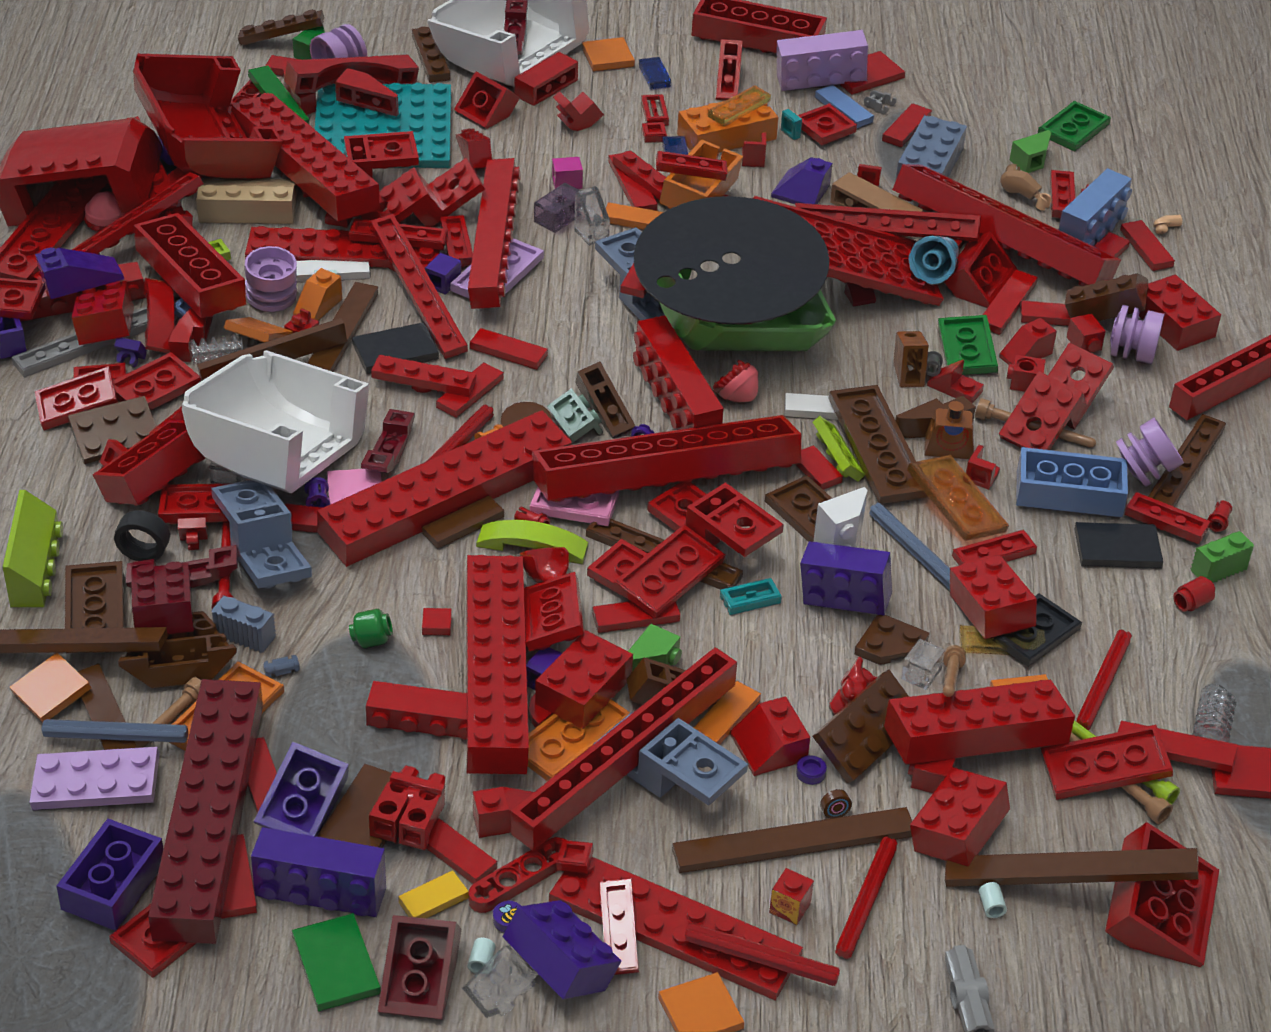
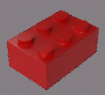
M1176 274L1148 283L1145 311L1139 312V317L1143 320L1148 310L1164 314L1160 336L1177 351L1215 338L1221 314Z
M127 280L116 281L77 292L72 321L79 345L130 336L134 305Z
M1001 555L991 556L971 563H963L950 568V596L984 639L1036 626L1037 598Z
M585 630L584 634L580 635L536 679L535 704L552 712V714L558 715V717L565 721L573 723V725L579 728H585L597 716L600 710L627 684L626 679L632 673L633 654Z
M952 767L910 824L914 851L969 867L974 857L979 854L1010 810L1007 782Z

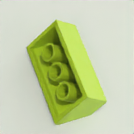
M19 490L3 562V572L10 607H45L46 597L51 596L52 593L50 577L55 576L56 572L54 557L59 556L58 538L63 536V523L58 521L57 511L26 490Z

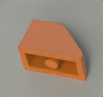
M320 268L306 280L293 315L300 313V309L303 308L310 311L312 319L320 320L342 300L341 276Z

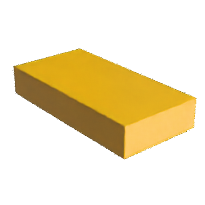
M452 870L398 896L399 904L408 917L427 919L468 899L469 891Z

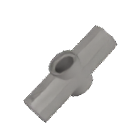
M966 945L954 946L951 950L946 951L944 959L951 981V1003L954 1009L959 1010L964 1032H994L995 1028L988 1007L989 992L987 982L984 977L979 975L973 950L967 948Z

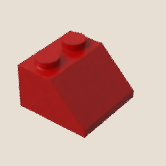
M475 71L454 110L488 129L508 118L520 97L504 86Z
M786 696L759 703L730 731L733 741L745 762L748 763L753 776L795 765L802 757L809 754L811 737Z

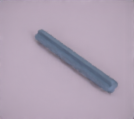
M881 503L872 505L869 514L950 590V567Z
M46 719L43 721L41 728L44 737L185 743L189 735L186 725Z

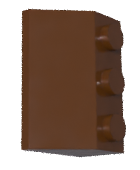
M1136 273L1122 275L1107 281L1101 280L1086 286H1076L1067 290L1065 306L1070 318L1093 314L1098 321L1117 317L1122 305L1129 306L1128 314H1133L1135 307L1139 308V312L1145 311L1149 281L1147 277Z

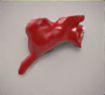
M858 657L850 670L845 673L840 682L841 688L829 703V708L834 715L877 678L866 668H862L863 659L861 657Z

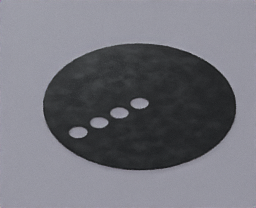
M724 196L703 198L683 203L656 217L646 226L636 242L634 248V267L646 291L661 304L675 312L706 322L749 324L784 316L809 302L819 292L827 278L829 254L826 244L818 231L808 221L789 209L754 198ZM734 253L739 255L741 260L735 264H728L722 260V257L725 254ZM706 261H713L719 265V268L716 271L707 272L701 268V264ZM684 269H692L696 271L697 277L685 280L679 276V272ZM662 277H670L676 283L672 287L663 288L657 284V280Z

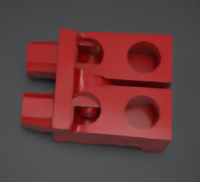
M407 765L403 767L400 773L393 771L390 781L386 784L369 814V835L395 843L399 837V844L426 850L432 828L445 806L446 777L433 773L428 780L419 778V771L416 768Z

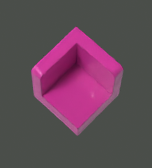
M580 157L552 158V180L555 191L582 188L583 168Z

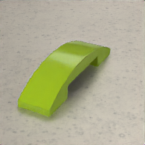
M502 520L484 524L476 542V547L503 551L505 544L534 549L565 547L569 553V562L583 564L588 548V541L572 532L553 525L527 520Z

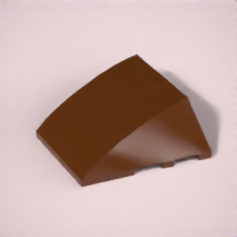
M204 611L193 612L194 632L168 634L160 651L127 652L125 657H120L118 664L119 667L151 688L184 685L193 677L200 680H212L237 653V649L234 644L227 642L224 633L220 634L217 631L216 624Z

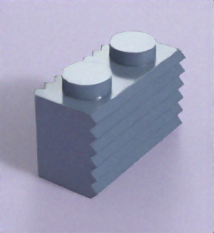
M223 596L212 609V618L216 624L217 631L220 634L224 633L230 642L234 641L235 644L239 643L240 646L244 645V647H249V649H254V651L259 650V653H262L276 636L274 613L263 610L258 606L249 605L233 597Z

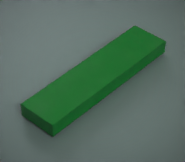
M269 66L248 70V77L261 94H274L309 124L307 115Z

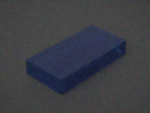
M660 57L639 59L638 66L650 89L671 87V79Z
M685 136L662 137L664 152L688 155Z

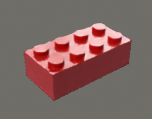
M169 420L92 475L106 502L138 506L149 500L148 496L155 491L166 488L170 480L184 475L188 471V467L203 461L205 457L193 445L187 432L185 421Z

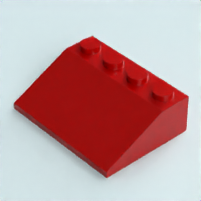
M1148 822L1126 836L1122 845V850L1186 848ZM1198 856V880L1115 882L1105 932L1129 948L1197 967L1203 966L1219 869Z

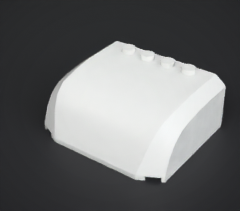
M449 0L435 8L432 12V19H428V26L436 45L450 62L472 73L477 71L489 79L513 87L514 77L557 52L565 55L568 54L569 51L585 41L590 31L587 0H528L526 35L522 55L517 53L516 35L504 31L506 0Z
M264 351L263 356L253 358L251 354L240 356L185 391L182 413L193 445L205 458L239 476L292 494L358 444L365 430L369 383L270 351Z

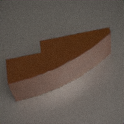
M964 396L944 404L936 398L896 415V422L904 438H923L936 409H948L950 402L958 401L964 405V411L972 412L974 420L976 406Z

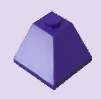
M810 157L786 172L771 193V197L792 204H818L830 187L833 163L820 158Z

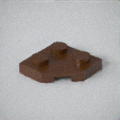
M877 615L855 646L854 655L879 665L891 663V659L905 657L906 660L914 659L919 656L927 644L930 633L890 616Z

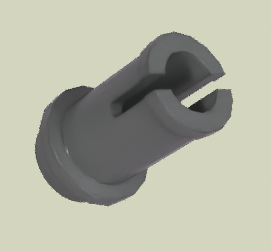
M930 351L928 352L926 371L929 376H936L941 371L943 358L940 353Z

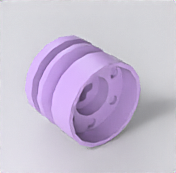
M343 24L338 28L332 29L330 32L315 36L311 39L310 43L312 59L367 57V49L362 36L350 24Z
M272 246L261 247L249 253L245 259L246 299L249 304L262 311L275 312L284 310L295 302L297 296V261L294 255L288 250Z
M1122 305L1121 311L1115 318L1111 333V356L1117 357L1119 347L1122 346L1125 347L1124 359H1127L1131 349H1135L1136 361L1152 365L1164 314L1148 310L1144 320H1138L1139 308L1135 307L1132 318L1127 317L1129 306Z
M1155 417L1140 426L1144 437L1141 440H1138L1131 432L1127 434L1133 444L1130 447L1122 438L1116 441L1121 458L1127 460L1128 469L1145 487L1151 484L1146 474L1147 472L1151 471L1157 480L1160 479L1157 469L1158 465L1161 464L1167 471L1171 472L1184 463Z

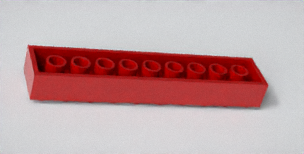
M264 93L260 97L242 99L237 103L231 104L232 112L247 138L250 137L253 127H275L283 141L275 166L335 220L341 221L380 209L379 184L274 94Z
M902 164L892 189L899 193V198L909 202L914 200L919 203L918 207L927 211L933 209L938 213L981 216L979 236L991 231L1002 248L1009 250L1013 248L1018 251L1017 255L1026 259L1032 257L1038 260V265L1046 269L1053 267L1059 270L1058 274L1067 279L1073 277L1079 280L1078 284L1081 286L1094 284L1101 280L1113 279L1121 262V259L923 165Z
M543 410L538 411L317 510V533L342 563L348 567L421 533L423 526L488 495L495 499L534 481L532 451L570 446L572 441Z
M784 415L535 450L532 451L533 478L547 501L561 502L565 498H587L591 494L597 493L613 494L617 490L623 489L639 490L643 486L650 485L660 487L677 481L687 483L697 478L714 479L718 475H740L744 471H765L770 467L777 466L787 468L791 467L792 464L801 463V433Z
M467 555L466 774H527L529 737L523 556Z

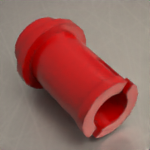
M1221 500L1220 503H1216L1213 513L1207 519L1211 521L1209 528L1212 531L1221 532L1228 527V518L1232 512V505L1229 502Z
M522 506L519 507V511L517 510L514 516V520L535 521L550 525V519L547 518L546 514H537Z

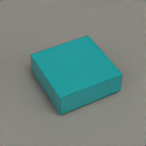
M790 109L783 110L780 130L793 140L799 139L801 137L802 119Z

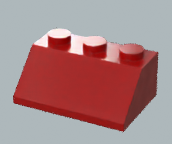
M991 231L979 236L978 241H969L957 257L955 271L944 282L956 298L988 308L1017 268Z

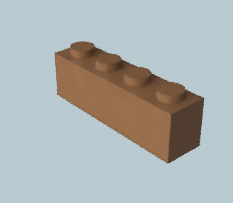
M850 172L832 183L830 203L836 206L923 212L922 209Z

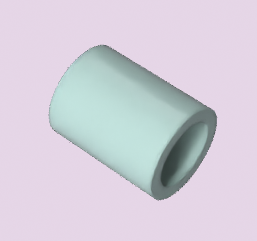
M990 882L982 885L979 888V894L986 916L989 918L1003 916L1007 911V907L999 884Z
M488 938L475 939L467 965L471 972L479 975L489 972L496 948L492 940Z

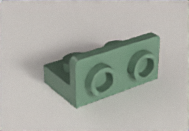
M572 388L547 405L572 442L593 428L599 435L603 433L598 425L602 422L594 409L590 412L588 411V408L591 406L583 394L577 396Z

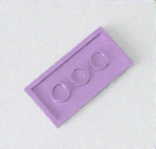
M513 238V242L510 243L511 256H508L509 270H507V283H505L506 293L544 258V250ZM471 265L450 283L452 292L469 298L468 282Z
M145 747L37 754L29 802L32 810L153 803L160 755L158 748Z

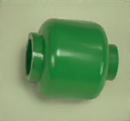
M376 608L356 613L353 618V624L349 625V633L352 641H357L362 648L367 649L386 644L389 636L393 635V627L389 614H384L382 610Z

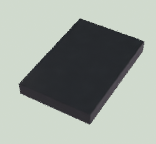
M424 322L352 337V344L366 374L371 373L379 355L421 363L439 359V351Z
M1075 523L1074 530L1081 566L1162 569L1163 557L1156 525Z
M1040 593L1035 595L1037 598L1036 626L988 638L1028 667L1079 631L1082 626L1080 620Z

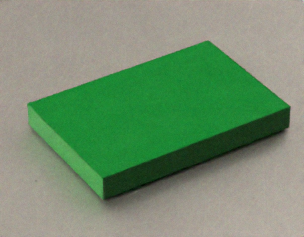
M1073 101L1040 126L1038 133L1047 130L1051 131V141L1075 152L1110 124L1111 117Z
M987 315L938 318V329L946 366L964 360L962 375L998 372V363Z
M354 913L292 930V937L318 1012L381 993L379 981Z

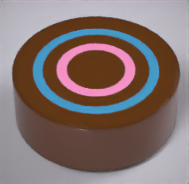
M836 789L823 796L820 801V807L827 818H838L845 816L850 811L852 801L844 790Z

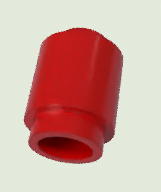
M1199 576L1178 587L1173 595L1174 603L1183 612L1194 611L1214 600L1215 586L1211 580L1204 576Z

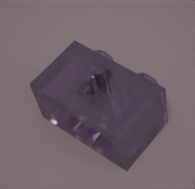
M563 183L534 202V222L556 233L585 213L586 193L567 183Z

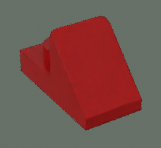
M964 360L941 368L940 373L932 376L927 382V386L954 398L964 396L971 403L980 396L984 388V384L962 375Z

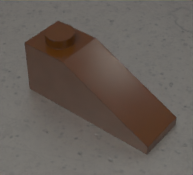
M601 361L577 372L575 383L579 391L591 407L589 408L591 410L594 409L602 420L601 424L610 436L614 438L632 430L635 424Z
M644 657L626 679L630 701L645 704L686 670Z

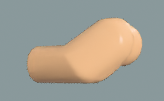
M1166 215L1158 218L1153 223V227L1156 228L1155 232L1157 234H1165L1168 231V227L1181 226L1182 216Z

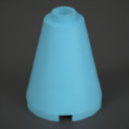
M926 236L918 240L909 254L910 269L915 277L929 284H937L947 280L955 271L959 248L956 241L952 238L941 236Z

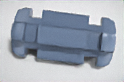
M291 655L292 658L288 659V656L273 659L272 663L265 661L263 663L265 675L271 678L272 674H275L276 677L289 674L291 670L299 671L297 656Z

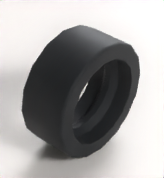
M134 510L126 513L121 518L115 530L114 542L120 552L132 560L144 561L154 559L156 561L164 554L171 534L167 524L157 515L147 511ZM129 530L143 531L149 534L156 543L139 541L131 535Z

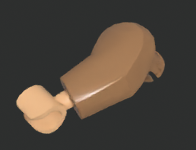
M1016 164L1008 165L1006 172L1002 174L1000 179L1003 189L1010 193H1020L1030 200L1037 198L1036 208L1044 211L1046 208H1049L1052 199L1049 194L1040 193L1042 186L1029 173L1020 171L1019 166L1016 170Z

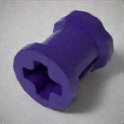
M314 477L305 483V492L308 494L306 506L324 508L330 505V499L327 497L329 484L324 478Z

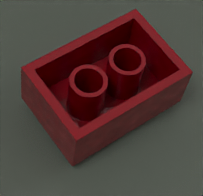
M170 562L161 566L145 564L137 568H131L134 628L167 627L168 634L194 632L192 591L188 563Z

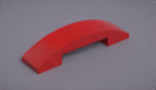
M145 278L144 298H147L145 349L170 353L168 341L174 329L173 289L166 281Z

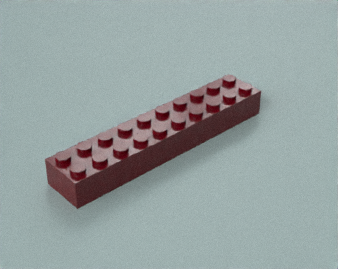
M201 680L148 916L152 941L217 943L263 709L261 682Z

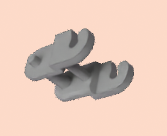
M873 90L870 92V97H865L863 102L867 107L873 108L874 111L885 114L888 112V106L885 105L882 108L883 104L894 105L897 102V98L893 97L891 100V94Z

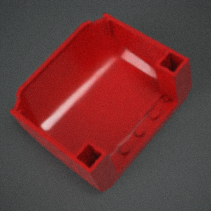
M137 53L133 69L134 90L176 167L185 173L191 172L196 175L215 178L271 177L283 141L275 127H253L249 138L243 132L229 107L241 72L233 56Z
M136 118L23 131L11 144L0 164V209L7 226L20 225L35 208L27 191V184L107 175L121 213L130 212L148 199L161 156L162 144L156 133Z

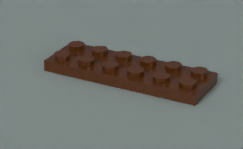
M878 385L830 391L828 399L878 503L884 504L929 497L930 488Z

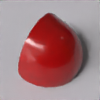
M565 547L538 548L519 553L520 556H523V568L526 574L537 583L566 575L569 553Z

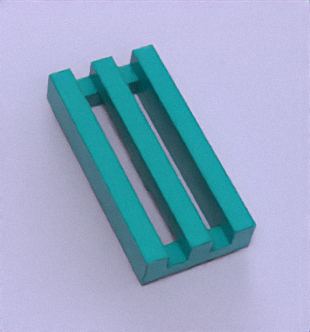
M772 578L720 590V598L724 600V606L728 607L729 615L780 604L782 596Z

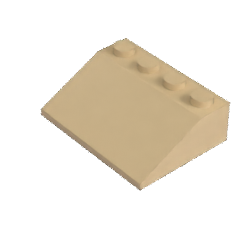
M205 177L202 181L203 185L198 187L196 202L199 223H294L298 186L291 179Z

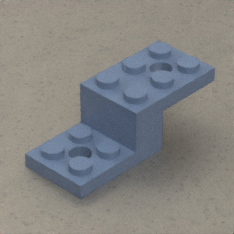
M637 227L595 241V250L620 274V286L634 263V248L642 233ZM619 288V299L640 320L665 315L659 301L648 292L644 298L620 293Z
M248 480L212 488V498L230 522L231 546L237 545L238 560L258 588H271L276 584L298 582L304 578L312 577L311 566L292 542L291 512L270 486Z
M631 712L630 714H628V715H627L624 719H622L618 724H620L623 720H625V719H626L628 716H630L633 712ZM677 718L639 751V764L627 776L659 798L677 784L709 806L747 772L748 763L680 718ZM710 767L712 770L709 772L700 771L698 768Z

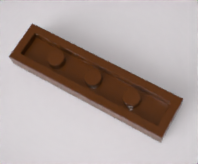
M312 9L299 16L288 15L282 20H267L258 26L247 25L240 30L238 41L240 46L320 27L323 26L325 17L322 10L316 11Z
M423 26L412 29V38L429 83L450 80L448 65L444 55L440 52L433 39L430 28Z

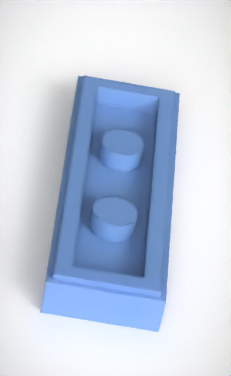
M833 84L815 92L816 99L824 105L830 103L856 123L857 128L870 124L874 120V115Z

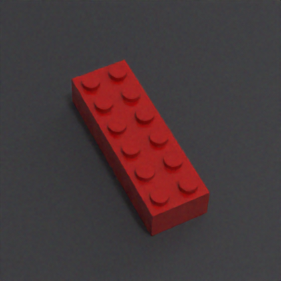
M700 0L693 12L691 36L715 40L720 43L721 39L743 41V48L749 47L759 49L762 52L777 53V40L824 35L826 33L827 17L744 0Z
M179 213L134 225L136 251L200 318L211 317L214 314L234 310L237 307L246 305L245 279Z
M664 315L637 321V332H634L636 351L633 352V360L635 365L640 367L645 382H649L654 397H658L661 402L663 412L667 413L670 417L672 427L681 430L722 424L724 408L667 317Z
M1050 679L958 690L951 697H946L943 693H932L889 699L884 728L905 765L1067 744L1070 740L1075 715Z

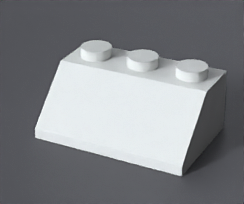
M863 487L819 503L813 542L860 548L868 490Z

